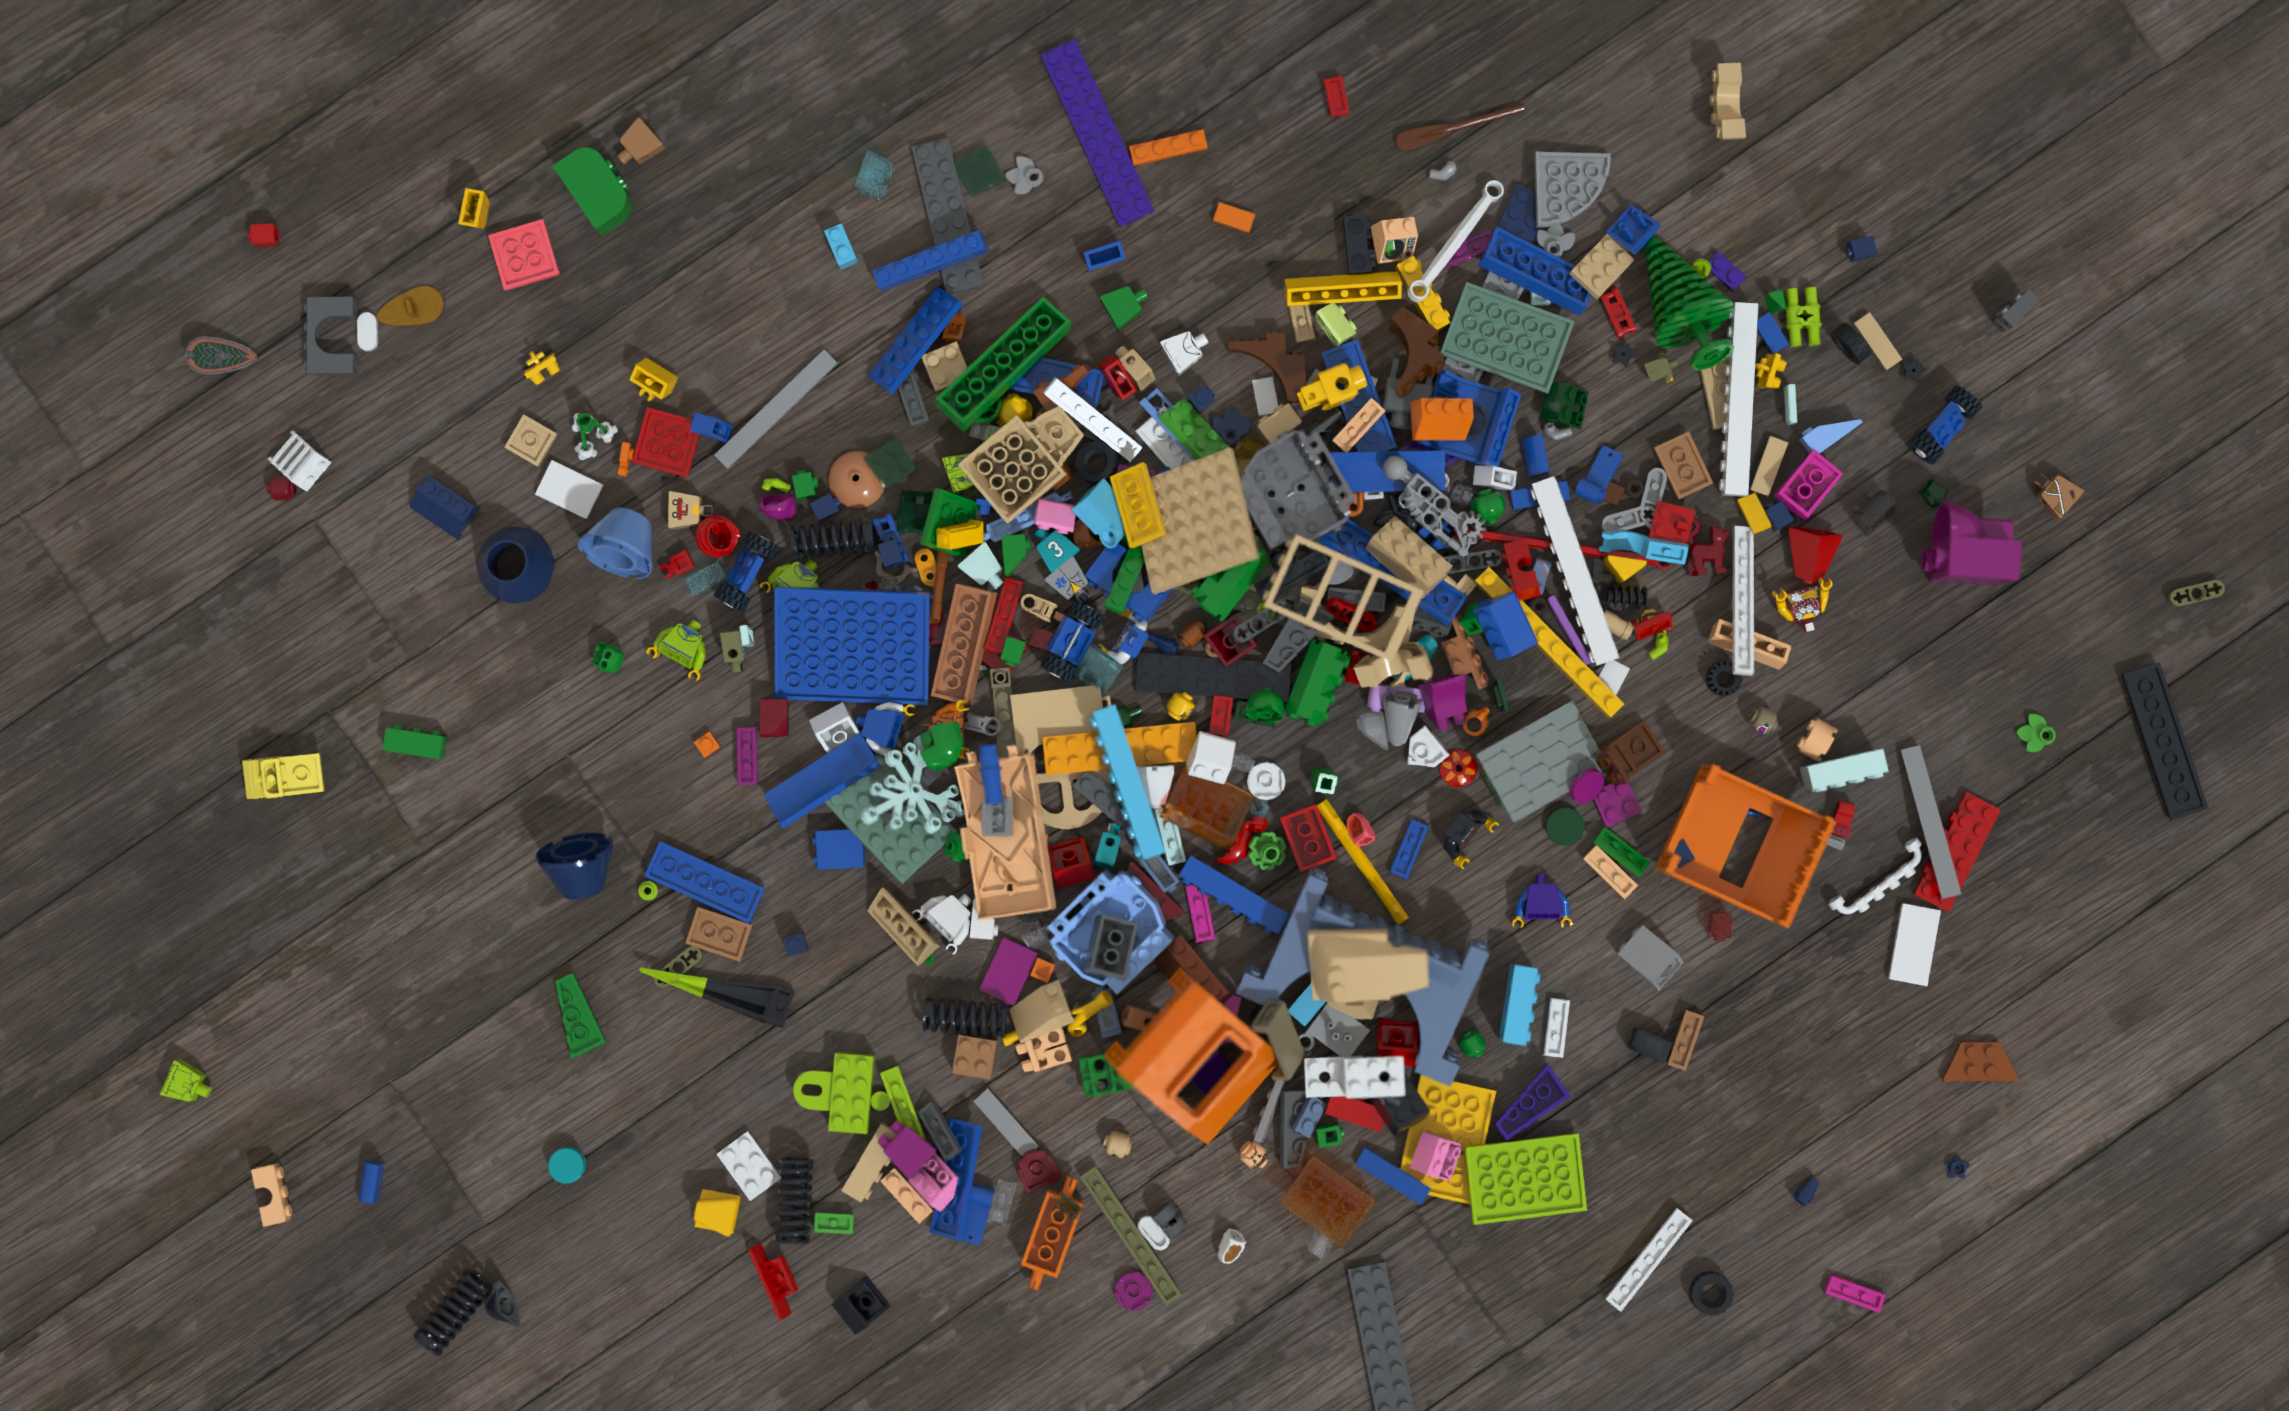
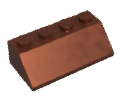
M1181 935L1168 944L1154 962L1168 980L1181 967L1222 1004L1232 997Z

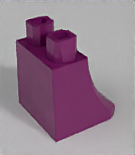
M1452 674L1418 685L1429 720L1434 721L1437 730L1449 728L1448 717H1452L1453 725L1466 723L1464 715L1467 712L1465 695L1466 674Z
M896 1120L890 1129L897 1136L891 1140L884 1134L877 1142L884 1149L883 1152L911 1179L937 1151V1148L908 1125L905 1126Z

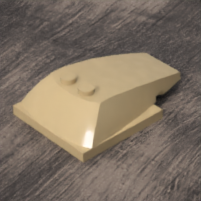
M1060 406L1041 414L1031 422L1023 423L1018 415H1016L962 460L958 466L1003 520L1009 524L1067 475L1061 466L1084 434Z
M1309 930L1308 932L1313 1000L1330 1003L1391 1000V996L1429 986L1427 950L1408 946L1395 947L1392 943L1388 942L1387 930Z

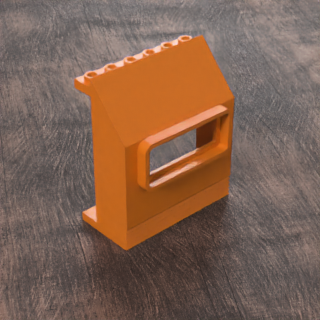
M1701 764L1654 870L1737 908L1789 929L1836 822L1828 816L1819 815L1721 770L1719 766ZM1749 808H1752L1771 817L1773 820L1745 883L1740 888L1719 878V875ZM1684 839L1695 859L1678 868L1677 864L1681 857L1674 854L1679 841Z
M1180 967L1168 981L1177 993L1127 1050L1116 1041L1104 1056L1116 1072L1185 1130L1206 1144H1209L1279 1064V1061L1270 1043H1267L1256 1032H1253L1248 1025ZM1228 1036L1244 1050V1053L1193 1110L1178 1098L1176 1093L1222 1040Z

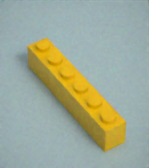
M1398 271L1284 279V297L1287 306L1401 299L1402 280Z

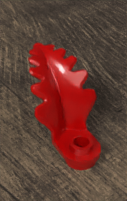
M1253 817L1251 821L1243 822L1242 829L1235 838V844L1223 857L1215 859V863L1231 865L1233 861L1238 863L1239 857L1245 859L1247 856L1246 851L1251 850L1248 847V843L1253 837V832H1263L1264 829H1267V819Z

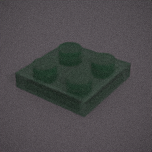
M988 146L954 163L972 198L1006 181Z
M897 438L892 439L863 458L885 490L917 470Z

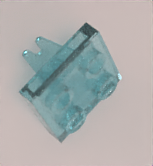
M1092 644L1077 666L1074 675L1088 686L1100 687L1101 695L1105 696L1124 666L1095 644Z

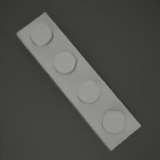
M1273 1080L1275 1085L1273 1089L1270 1088L1266 1097L1268 1099L1267 1106H1263L1260 1112L1261 1122L1259 1125L1256 1124L1253 1131L1254 1141L1264 1142L1279 1103L1281 1091H1283L1287 1080Z

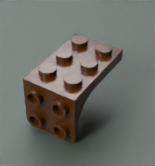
M1643 720L1596 752L1594 756L1596 757L1597 765L1606 772L1607 780L1612 785L1619 786L1628 783L1632 775L1665 753V751Z

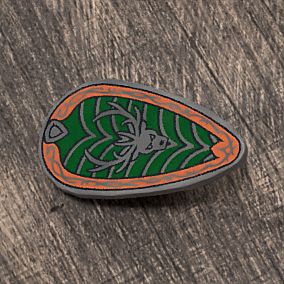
M207 336L198 337L191 341L187 346L185 354L190 368L204 375L240 370L257 360V354L242 344Z

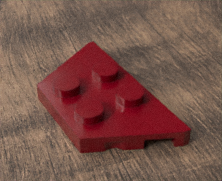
M1133 861L1130 862L1127 872L1135 875L1141 881V885L1159 902L1165 921L1185 913Z

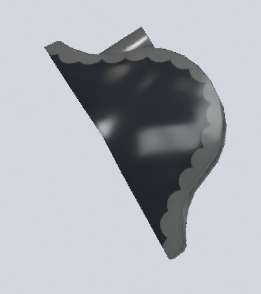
M499 1280L496 1281L493 1285L492 1293L484 1302L485 1311L490 1318L496 1320L499 1324L508 1323L518 1327L521 1323L515 1299L512 1293Z

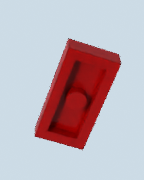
M1669 611L1658 613L1649 620L1643 615V622L1637 623L1633 619L1634 636L1637 641L1673 627L1672 616Z

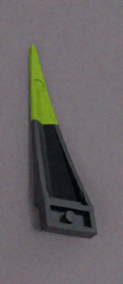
M647 968L639 969L644 974L763 1024L768 1023L784 1028L795 993L794 990L777 985L703 978Z

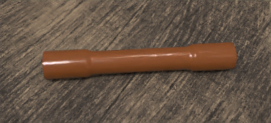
M939 550L936 560L933 597L930 605V622L932 623L940 622L944 580L949 557L948 553Z

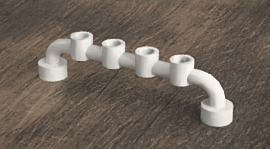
M1915 837L1904 845L1909 853H1914L1911 861L1903 864L1899 870L1887 876L1879 885L1872 887L1867 894L1856 899L1851 906L1845 907L1843 905L1844 899L1841 895H1837L1828 901L1832 910L1837 909L1842 914H1852L1857 910L1862 913L1870 907L1868 904L1870 900L1874 898L1875 901H1878L1885 896L1883 891L1889 887L1893 890L1898 887L1901 877L1909 878L1916 873L1914 868L1920 863L1922 858L1920 850L1922 844L1919 839Z

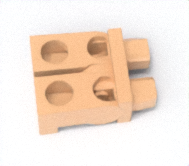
M1062 1027L1015 1045L1018 1055L1026 1052L1029 1053L1030 1059L1021 1062L1024 1072L1033 1070L1037 1072L1073 1060L1068 1043L1049 1049L1067 1041Z

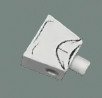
M1189 331L1160 342L1163 351L1178 376L1202 357L1203 354L1199 348L1208 344V340L1203 333L1193 338Z

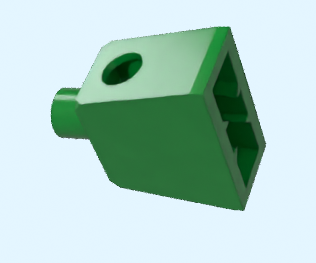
M1129 286L1100 296V301L1118 331L1142 312L1139 303L1148 299L1143 288L1133 293Z

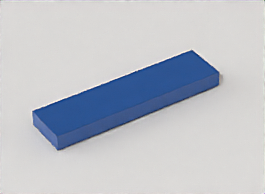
M1366 1147L1355 1163L1420 1205L1423 1204L1432 1189Z

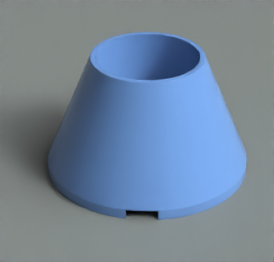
M614 508L579 540L578 547L580 552L584 550L587 554L586 558L590 562L610 573L622 577L637 575L636 578L641 579L648 577L652 572V526L650 521L638 512L626 508Z

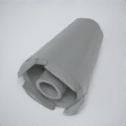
M1391 691L1384 694L1383 702L1387 740L1394 746H1401L1406 743L1421 707L1422 699L1418 700V695L1414 693L1397 691V694H1391Z

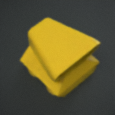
M702 1189L694 1215L695 1227L717 1231L724 1236L730 1237L736 1225L740 1196Z

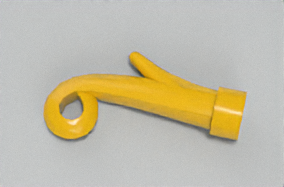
M1102 991L1090 1003L1071 1011L1072 1015H1077L1074 1018V1022L1068 1025L1070 1035L1074 1037L1083 1036L1087 1029L1082 1023L1113 1003V999L1107 991Z

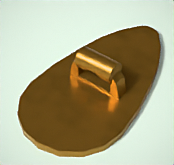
M419 286L406 291L385 304L377 313V320L392 326L428 324L441 316L444 309V300L435 288Z

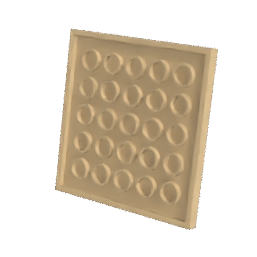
M1227 448L1150 477L1166 531L1165 535L1141 545L1153 594L1167 591L1259 558L1232 448Z

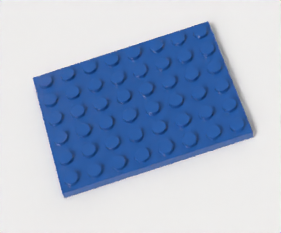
M775 586V699L860 703L892 702L908 705L929 704L930 592Z

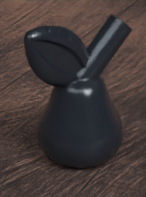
M1395 495L1387 497L1391 509L1380 512L1374 520V525L1383 527L1396 516L1416 533L1421 525L1414 519L1415 516H1411L1409 514L1410 511L1407 509H1399Z

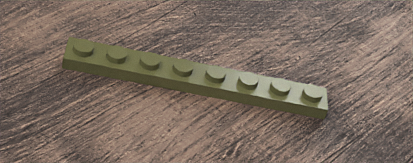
M1095 1165L1080 1176L1081 1180L1164 1304L1168 1305L1180 1297L1182 1293L1097 1166Z

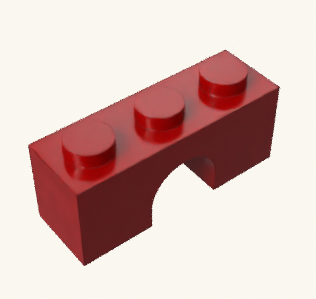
M1526 538L1503 544L1505 550L1501 552L1503 562L1508 563L1509 567L1506 568L1508 579L1512 578L1513 583L1510 584L1511 591H1515L1519 601L1541 596L1535 570L1528 572L1520 570L1522 567L1532 564Z

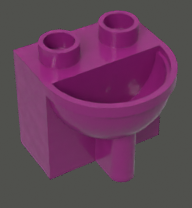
M1949 501L1941 502L1934 518L1931 549H1924L1922 553V571L1929 572V581L1999 586L2019 580L2021 541L2013 540V520L1978 518L1972 511Z

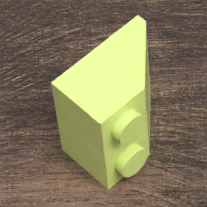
M1331 303L1316 312L1315 320L1333 345L1338 347L1356 335L1355 330L1357 328L1351 320L1348 321L1345 318L1344 314L1346 313L1340 304Z

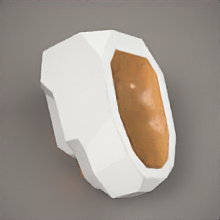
M1228 1228L1223 1234L1218 1252V1258L1222 1263H1232L1239 1257L1246 1244L1242 1233Z

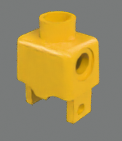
M1343 363L1317 373L1313 378L1314 383L1300 388L1301 392L1296 393L1303 412L1323 404L1321 410L1327 411L1353 400L1358 394L1359 389L1367 387V383L1359 365L1349 369L1347 364ZM1335 383H1341L1344 386V390L1337 389Z

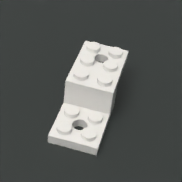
M1403 1056L1304 1058L1306 1098L1405 1096ZM1383 1071L1390 1074L1387 1082L1379 1080V1074ZM1328 1072L1330 1074L1329 1081L1321 1082L1319 1080L1320 1073Z

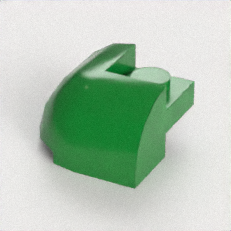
M959 722L938 724L920 734L924 747L920 754L929 768L940 771L958 762L961 748H964Z

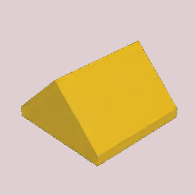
M1608 555L1603 558L1602 563L1616 582L1620 584L1643 568L1647 561Z

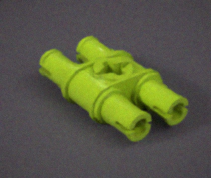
M1816 287L1805 288L1806 305L1804 306L1798 305L1797 288L1786 289L1787 306L1784 311L1786 312V328L1789 330L1790 347L1802 346L1800 331L1802 328L1808 329L1809 346L1820 345L1819 328H1821L1822 323H1820L1819 309L1821 306L1817 304ZM1801 314H1803V316H1806V317H1809V318H1807V319L1804 320L1803 318H1800V317H1798V316H1800Z

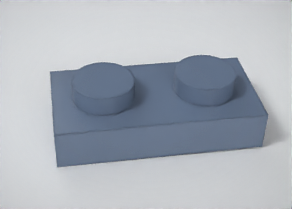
M1316 1097L1307 1098L1292 1129L1310 1139L1327 1104Z

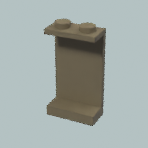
M1267 1001L1251 1027L1253 1032L1267 1033L1279 1061V1066L1273 1073L1272 1079L1290 1081L1303 1060L1305 1053L1285 1002Z

